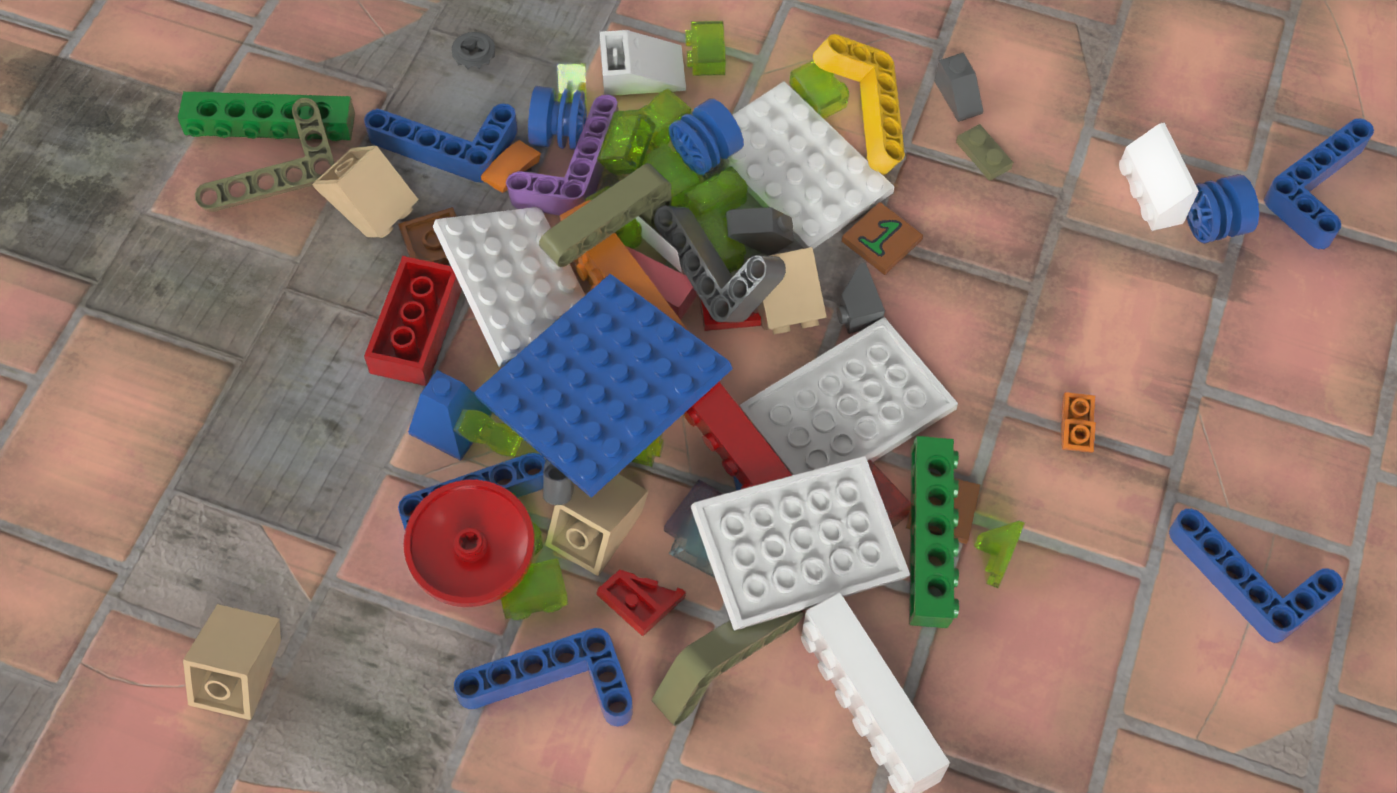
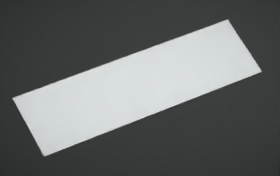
M639 216L628 223L635 232L682 273L678 252Z

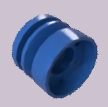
M535 86L531 96L528 118V139L530 145L549 147L554 135H557L559 148L564 149L566 147L569 137V147L571 150H575L587 119L584 91L576 90L572 100L570 89H565L560 101H557L555 88Z
M716 99L706 100L694 108L692 115L685 114L680 120H676L669 126V135L678 155L698 175L706 174L711 167L715 168L718 166L720 158L728 159L744 146L742 132L735 118Z
M1236 174L1220 178L1216 182L1210 180L1205 183L1195 184L1199 192L1189 210L1187 221L1194 237L1199 242L1205 244L1214 240H1222L1227 235L1235 237L1255 231L1259 221V203L1256 192L1246 176Z

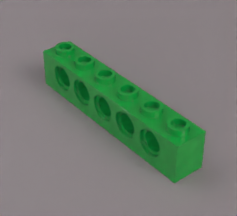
M183 91L178 121L184 135L193 137L300 139L292 107L298 99L309 98L318 106L327 139L340 141L352 139L355 111L351 96ZM308 106L302 107L298 112V116L302 119H310L314 114V110ZM311 134L307 137V140L322 139L319 134Z
M916 436L911 447L909 625L948 628L959 614V600L954 599V587L957 588L959 582V569L954 568V557L958 556L959 540L954 538V527H957L959 521V510L954 508V498L958 496L959 481L954 479V469H957L959 453L954 450V439ZM929 469L938 470L942 476L932 475ZM935 497L941 501L942 505H933L928 498ZM928 527H938L942 531V535L932 534ZM928 557H937L942 565H933ZM934 586L938 588L942 596L932 595L928 587Z

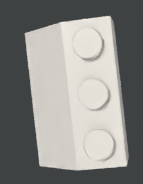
M1161 123L1128 145L1119 162L1120 171L1123 176H1126L1130 184L1131 195L1137 199L1141 207L1142 218L1148 222L1152 231L1183 224L1199 192L1165 123Z

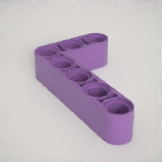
M601 95L593 101L565 178L517 171L508 176L506 186L511 203L515 208L537 207L542 209L543 213L561 215L589 199L593 200L621 123L618 102L614 96Z

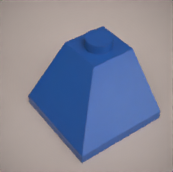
M437 370L420 394L408 433L461 461L493 412L482 404L474 392L463 382Z

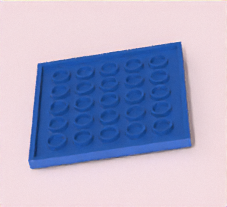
M609 274L479 387L474 394L482 404L592 498L733 368L729 360L612 274Z

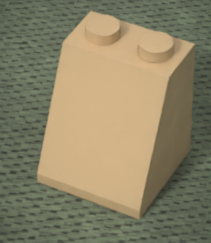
M378 146L351 148L312 184L322 196L366 237L383 238L388 235L394 228L392 225L398 219L408 216L413 210L412 206L419 200Z
M813 248L770 255L780 257L784 261L786 273L783 280L757 307L763 329H772L774 335L791 331L790 325L801 323L802 328L819 325L818 319L827 318Z
M619 474L611 479L592 498L575 484L571 500L566 504L555 505L545 546L599 576L641 515L648 490Z
M217 604L183 659L188 705L251 720L281 643L280 619Z

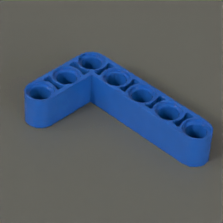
M504 103L493 107L473 142L380 109L368 112L364 118L368 138L373 145L479 183L484 182L481 180V175L511 145L518 132L515 109L511 105Z
M1361 118L1350 121L1276 176L1264 197L1265 205L1314 248H1328L1341 229L1342 224L1338 216L1312 195L1310 191L1362 153L1374 134L1373 125Z
M528 453L408 494L398 504V511L404 529H406L410 518L408 516L409 512L415 510L418 504L434 490L452 482L483 480L497 484L502 479L511 480L510 483L500 486L509 490L517 498L543 489V469L546 460L539 453ZM532 469L540 470L536 475L528 474V471Z
M1192 508L1182 510L1170 527V538L1255 630L1269 642L1278 643L1286 639L1327 606L1342 590L1343 581L1341 576L1336 571L1325 568L1317 571L1291 593L1282 598L1199 511ZM1182 524L1188 525L1193 531L1186 530ZM1204 547L1211 549L1215 555L1206 552ZM1227 571L1234 573L1237 579L1230 577ZM1318 584L1325 586L1328 592L1322 590ZM1250 595L1257 597L1260 603L1254 602ZM1296 601L1302 603L1306 610L1298 607ZM1273 619L1281 622L1283 628H1280L1277 625H1275Z
M592 628L460 673L454 682V690L460 704L467 709H477L588 671L603 716L610 725L616 727L624 726L631 720L633 715L632 697L609 634L600 628ZM594 643H602L605 646L600 652H592L588 649ZM563 653H569L574 656L568 663H562L557 660ZM536 663L543 666L537 673L532 674L526 671L527 667L531 664ZM604 672H611L616 676L610 682H602L599 679V676ZM501 674L511 676L510 680L505 684L494 682L496 677ZM468 685H477L479 687L477 692L472 695L462 693ZM614 702H622L627 706L624 711L619 713L612 712L609 709L610 705Z

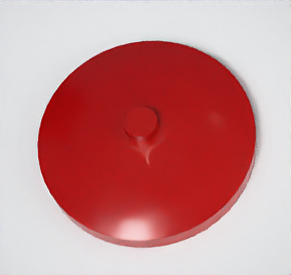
M460 480L434 490L415 508L405 529L404 555L414 580L428 595L452 606L477 607L503 598L523 580L534 557L535 534L531 518L525 506L509 490L488 481Z

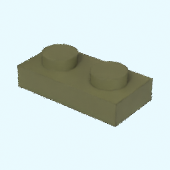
M980 124L957 136L956 143L989 181L1012 169L1014 162Z

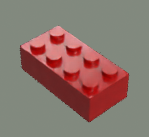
M402 256L364 355L370 374L426 386L429 383L462 291L451 266Z

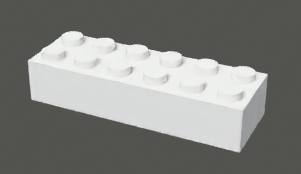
M838 593L806 610L801 641L805 649L809 653L813 652L819 661L818 668L826 681L831 680L837 689L835 695L840 705L844 709L848 707L854 717L852 722L861 737L866 736L872 745L870 751L875 761L880 766L884 764L889 772L888 780L896 793H922L941 782L950 764L949 760L842 594Z

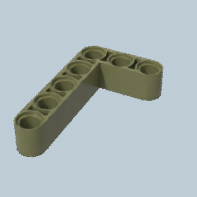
M300 98L292 107L293 117L305 157L204 183L196 189L195 200L197 204L205 211L215 212L313 186L312 184L322 176L315 172V165L320 161H326L330 166L335 164L317 104L312 99ZM308 106L314 110V114L310 119H302L298 116V112L302 107ZM311 134H319L322 137V143L317 147H311L306 143L307 137ZM292 168L302 171V178L297 182L287 180V172ZM263 176H271L274 178V185L272 188L264 190L259 187V180ZM236 183H242L246 186V191L241 197H233L231 195V187ZM207 191H215L217 193L216 202L211 205L204 204L202 201L203 194Z
M645 164L545 232L539 241V247L558 267H565L638 216L660 234L655 225L654 217L660 206H671V184L651 164Z
M800 610L736 631L733 629L731 620L727 621L681 651L654 694L652 702L673 726L680 724L696 708L713 679L787 633L803 618L804 612Z

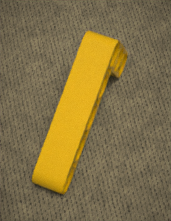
M831 34L815 50L813 60L819 68L860 82L868 164L871 169L880 172L884 176L900 163L905 156L894 61L883 50L837 34Z

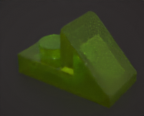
M558 63V101H560L565 89H570L572 100L576 90L584 91L587 108L586 63Z
M1016 521L978 535L974 547L991 554L985 571L990 573L986 584L999 588L1024 527V522Z

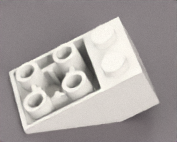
M629 30L600 32L604 95L686 91L681 45Z

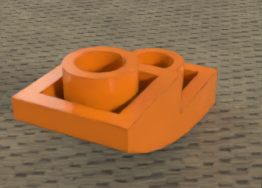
M518 140L489 165L481 175V180L504 193L508 190L506 186L508 176L517 171L524 172L540 161L541 153Z
M1069 392L1063 394L1062 449L1094 452L1096 422H1094L1095 395Z

